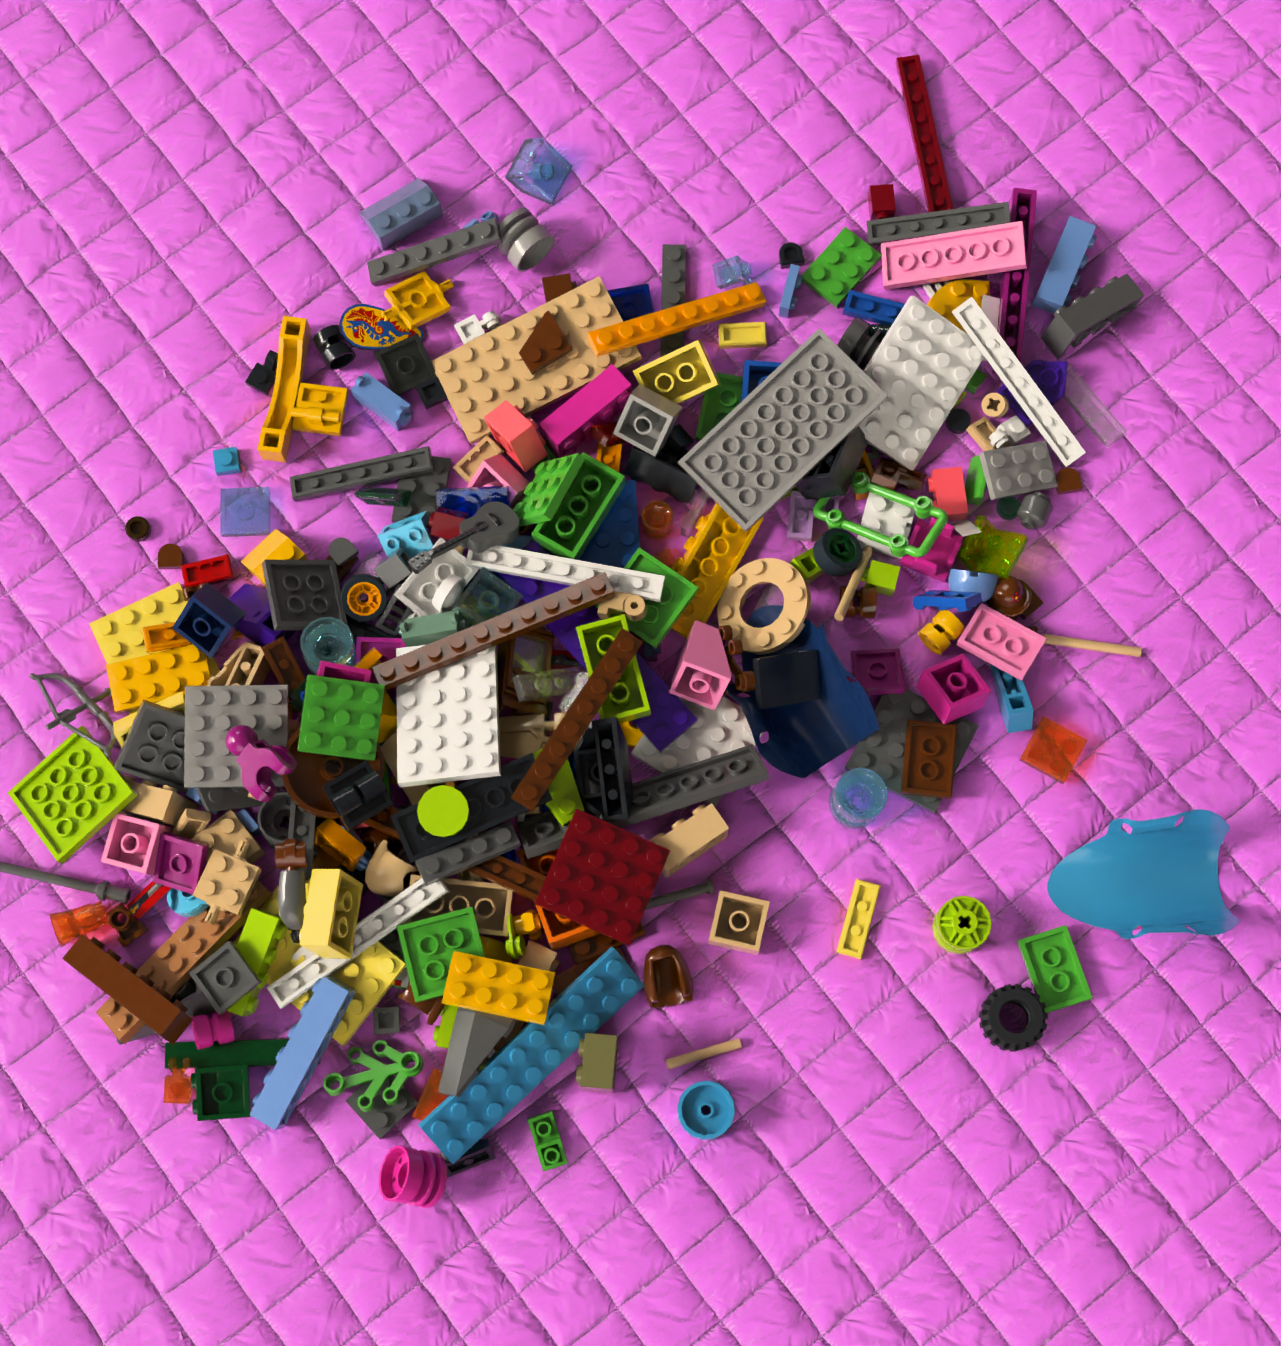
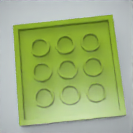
M81 725L78 730L94 738L84 726ZM76 733L71 734L8 792L53 857L61 864L68 860L117 813L138 796L120 771L115 770L114 763L104 754V750Z

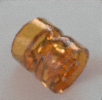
M660 500L651 501L646 504L641 516L643 533L652 540L659 541L667 538L673 529L672 508L666 502Z

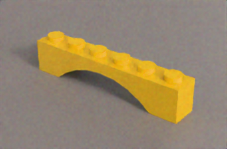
M283 316L275 385L270 407L261 428L257 449L262 460L285 463L287 460L294 419L291 416V409L296 407L311 334V328L306 318Z

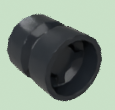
M339 325L325 327L313 338L329 370H337L347 366L356 356L351 345L341 335Z

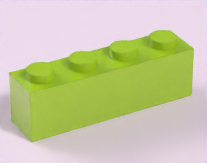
M251 908L237 948L262 982L227 1011L242 1017L251 1016L256 1011L259 1004V992L268 981L267 971L270 964H273L277 957L278 951L276 948L278 942L283 939L287 930L280 916L262 909Z

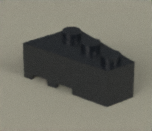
M858 426L796 485V488L806 500L846 495L868 443L861 428Z

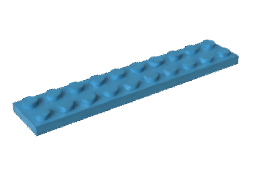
M610 947L549 1004L544 1025L529 1022L479 1068V1073L459 1098L456 1096L447 1097L418 1126L447 1159L454 1164L579 1047L580 1039H585V1033L593 1034L639 992L644 987V984L616 949Z

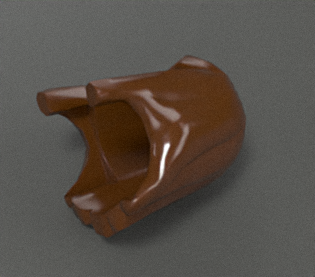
M658 945L652 948L646 955L644 963V991L651 1008L676 1006V1004L682 1005L685 1001L690 1002L693 1000V980L688 965L679 950L671 945Z

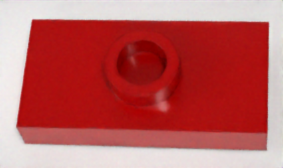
M228 554L181 565L185 588L190 586L196 587L203 583H211L212 585L235 579Z

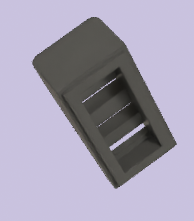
M401 581L395 586L387 601L384 612L379 616L375 627L396 638L399 635L400 623L404 622V619H407L412 613L408 606L403 609L395 604L396 601L404 604L394 596L403 584ZM392 609L393 611L401 614V618H398L397 616L389 613L390 610ZM388 618L397 623V625L394 627L384 622V620Z

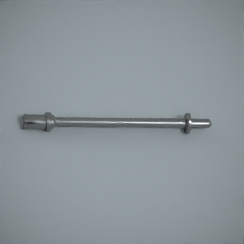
M0 861V872L96 894L100 901L107 899L127 905L131 897L130 888L110 885L109 881L95 884Z

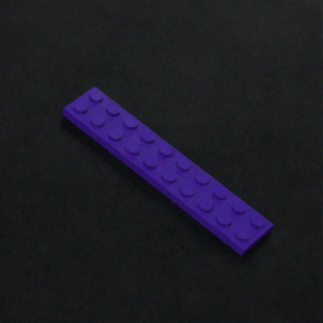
M533 540L521 549L548 554L540 544ZM499 573L526 604L570 586ZM595 605L545 625L586 671L587 668L576 627L604 620L600 619L597 613L598 608ZM636 652L635 655L651 715L631 721L658 752L661 753L694 725L698 719L677 696L668 693L670 688Z

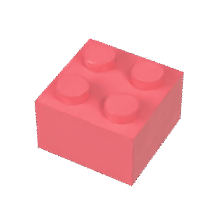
M506 400L484 417L497 444L525 472L548 455L544 448L545 440L536 432L538 426L530 417L526 419L523 411L517 405L513 407Z

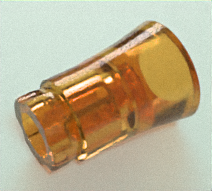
M102 901L50 914L51 923L61 947L79 938L82 934L86 935L101 929L100 927L110 924Z

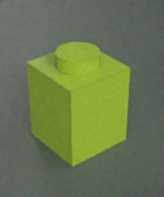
M872 560L870 567H866L861 581L866 582L865 587H876V593L893 596L900 567Z

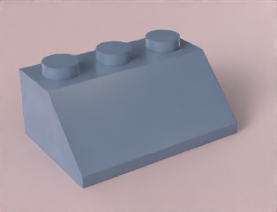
M419 178L359 212V215L383 250L443 216L440 202L430 187Z

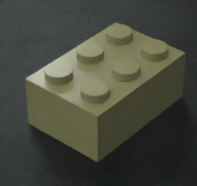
M585 1033V1039H580L578 1055L583 1059L582 1066L577 1065L576 1081L583 1091L614 1094L618 1052L617 1036Z

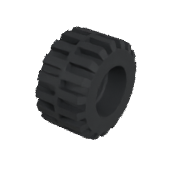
M1011 984L1005 985L990 993L987 999L983 1001L981 1005L982 1010L979 1012V1018H981L979 1025L985 1032L983 1033L984 1037L991 1040L990 1044L993 1046L997 1045L1000 1047L999 1049L1004 1051L1010 1050V1052L1026 1049L1041 1039L1043 1031L1047 1028L1045 1020L1048 1019V1013L1044 1011V1008H1046L1045 1003L1040 1002V996L1037 993L1033 994L1031 988H1023L1019 984L1011 986ZM1007 1003L1019 1005L1026 1014V1027L1019 1033L1007 1031L1000 1023V1009Z

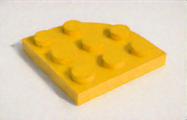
M956 280L945 284L932 296L927 306L967 334L952 311L970 297L981 308L983 295L990 296L989 281Z

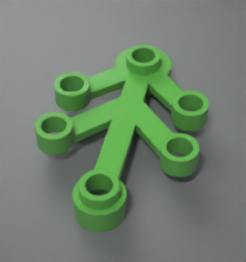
M378 1040L373 1044L375 1055L379 1058L386 1056L396 1063L385 1065L363 1053L361 1048L353 1047L348 1051L350 1062L354 1065L362 1064L371 1070L342 1077L339 1073H330L325 1077L323 1086L329 1095L338 1096L344 1092L345 1088L372 1081L366 1092L357 1100L360 1110L369 1112L374 1107L373 1100L387 1078L395 1074L397 1076L392 1085L383 1091L382 1096L387 1104H396L399 1101V1091L408 1077H414L422 1071L424 1066L423 1059L417 1052L408 1051L402 1054L388 1046L386 1041ZM379 1046H385L382 1052H378L377 1049ZM355 1053H360L357 1059H353L352 1056ZM415 1062L414 1067L407 1068L408 1063ZM335 1083H340L339 1088L335 1090L332 1089V1086ZM389 1093H395V1096L392 1099H387V1095ZM364 1100H370L367 1106H362Z

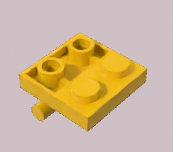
M300 382L296 407L291 409V416L294 417L293 430L341 436L348 389Z

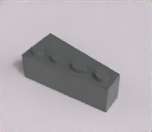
M1128 274L1120 278L1115 276L1104 287L1097 286L1087 297L1080 296L1072 302L1071 306L1059 308L1054 313L1055 318L1043 333L1041 339L1056 358L1059 359L1065 355L1070 345L1073 348L1077 347L1091 333L1095 335L1108 322L1113 323L1134 309L1144 294Z

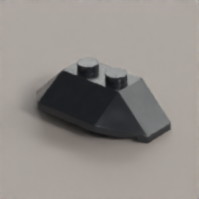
M617 717L592 720L573 750L578 792L581 801L603 821L630 819L633 787L628 746Z

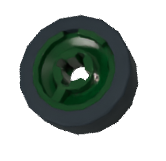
M831 528L814 544L813 554L815 561L823 571L832 576L843 577L849 574L862 560L863 552L857 538L847 530Z

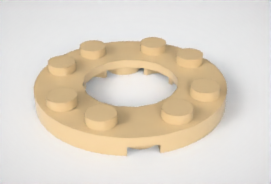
M763 558L749 562L731 575L726 588L718 600L717 619L719 627L730 625L733 632L731 640L740 639L743 651L758 655L776 652L790 644L805 626L804 621L807 612L811 609V593L808 583L795 567L783 560ZM771 583L778 586L783 592V610L778 619L772 624L763 628L752 627L744 621L741 612L745 596L755 586Z

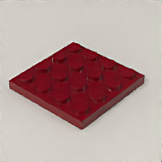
M576 809L534 904L630 946L671 850Z

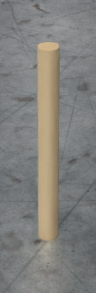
M870 546L864 547L862 560L855 567L834 615L837 621H843L873 553V549Z
M1050 634L1042 635L1047 638L1044 644L1140 657L1142 652L1141 647Z

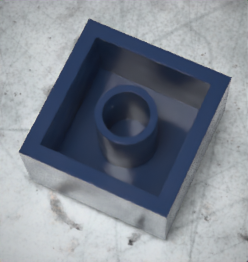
M206 583L191 596L172 628L212 659L228 644L247 613L209 583Z

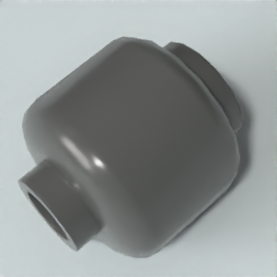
M1039 492L1026 495L1017 510V517L1021 520V525L1030 530L1044 527L1053 511L1050 498Z

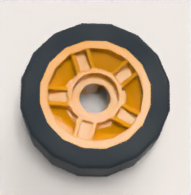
M357 574L350 577L344 583L341 590V605L344 612L350 618L357 621H371L378 618L384 612L387 605V592L377 577L370 574ZM362 593L368 595L367 602L359 600V596Z

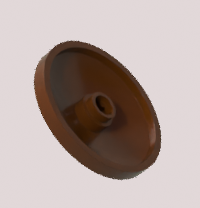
M299 728L289 739L285 747L297 761V767L292 773L282 775L285 789L291 799L304 811L322 818H340L322 786L366 760L298 752ZM377 742L375 761L368 762L383 781L385 762L382 749Z

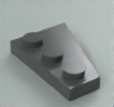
M245 787L196 789L206 812L256 807L264 803L248 797L249 791ZM276 787L277 793H280L279 787Z

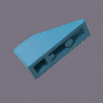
M990 664L1001 716L1007 732L1013 733L1032 729L1034 709L1023 680L1021 681Z

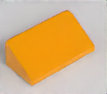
M327 818L316 828L315 843L320 847L327 844L344 857L343 866L352 872L365 853L366 847L332 819Z

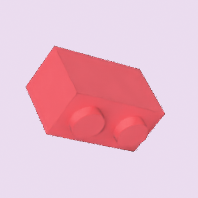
M962 467L933 469L930 478H927L928 493L932 492L934 506L946 511L948 515L947 522L965 520L968 514Z

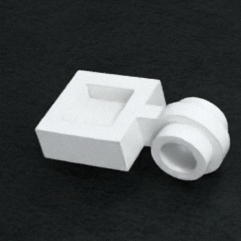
M494 311L487 312L483 315V320L478 321L474 314L455 324L454 327L463 344L484 335V328L492 331L500 327L501 318L499 314Z
M1015 415L1001 423L996 431L990 435V444L998 449L1007 443L1010 446H1014L1028 438L1031 432Z

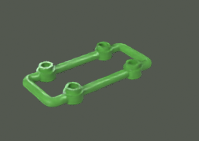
M856 472L854 474L851 486L855 493L864 494L869 491L913 508L919 518L925 519L931 516L938 518L919 548L910 545L907 537L904 535L896 534L893 537H889L849 521L844 513L838 509H833L829 512L824 511L823 509L831 497L819 498L813 508L815 517L825 521L829 529H845L888 546L891 553L896 557H902L906 554L917 558L925 556L948 521L946 511L935 507L929 497L920 496L914 499L871 482L869 476L864 472Z

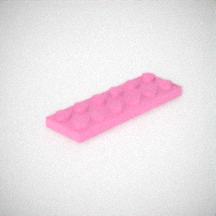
M1022 221L881 243L883 286L885 290L1027 268L1024 225Z

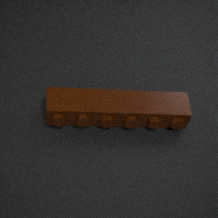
M82 934L62 959L157 1034L174 1045L193 1021L186 1014L188 1008L177 1000L171 1003L169 1001L170 994L160 987L154 990L152 988L154 985L153 981L144 974L140 977L136 976L135 974L138 970L126 961L122 965L119 963L121 957L114 951L109 949L105 952L103 948L106 945L94 936L89 940Z

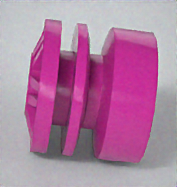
M398 1145L391 1148L385 1156L380 1170L379 1188L381 1195L385 1200L391 1202L408 1203L409 1205L424 1208L435 1206L440 1200L446 1185L447 1166L445 1159L441 1154L423 1150L418 1151L414 1148Z

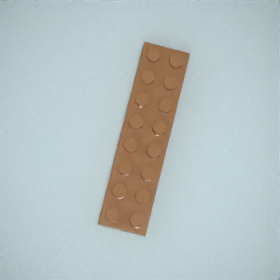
M257 879L241 916L229 911H220L213 925L204 921L211 907L209 906L204 912L189 917L138 969L135 975L140 977L144 974L154 982L152 986L154 990L160 987L172 997L191 978L189 973L221 948L247 921L251 908L259 909L273 894ZM112 997L96 1011L114 1035L124 1044L145 1025V1023Z

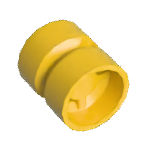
M940 610L932 618L933 623H927L918 632V636L924 645L937 655H941L951 645L950 640L955 641L965 630L961 621L948 610Z

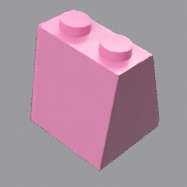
M695 620L680 652L668 693L715 710L732 675L718 628Z

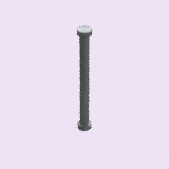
M707 879L703 884L652 897L645 910L704 893L714 894L713 883L711 879Z

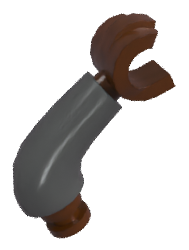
M285 839V842L275 845L276 866L279 869H286V871H280L278 910L279 916L286 927L300 931L303 927L304 905L307 901L305 870H299V868L307 867L306 846L304 841Z

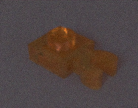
M172 1057L168 1063L172 1075H166L164 1081V1103L190 1104L192 1102L191 1076H185V1072L190 1066V1060L185 1058L183 1060V1067L178 1068L175 1065V1057Z

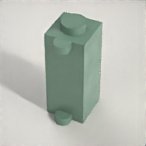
M460 610L404 619V622L400 623L401 639L407 647L427 645L470 627L469 621L464 618Z

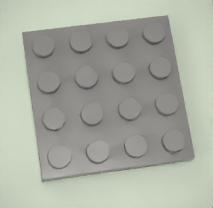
M185 686L184 788L244 787L241 778V766L236 761L239 756L229 752L226 746V735L236 725L250 726L255 730L258 740L264 739L269 745L286 747L288 743L289 686ZM271 770V779L276 787H285L282 775Z

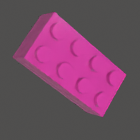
M612 364L539 423L540 435L556 458L574 454L580 444L589 442L595 436L597 430L601 427L606 428L613 421V417L619 412L622 414L627 400L632 393V384Z

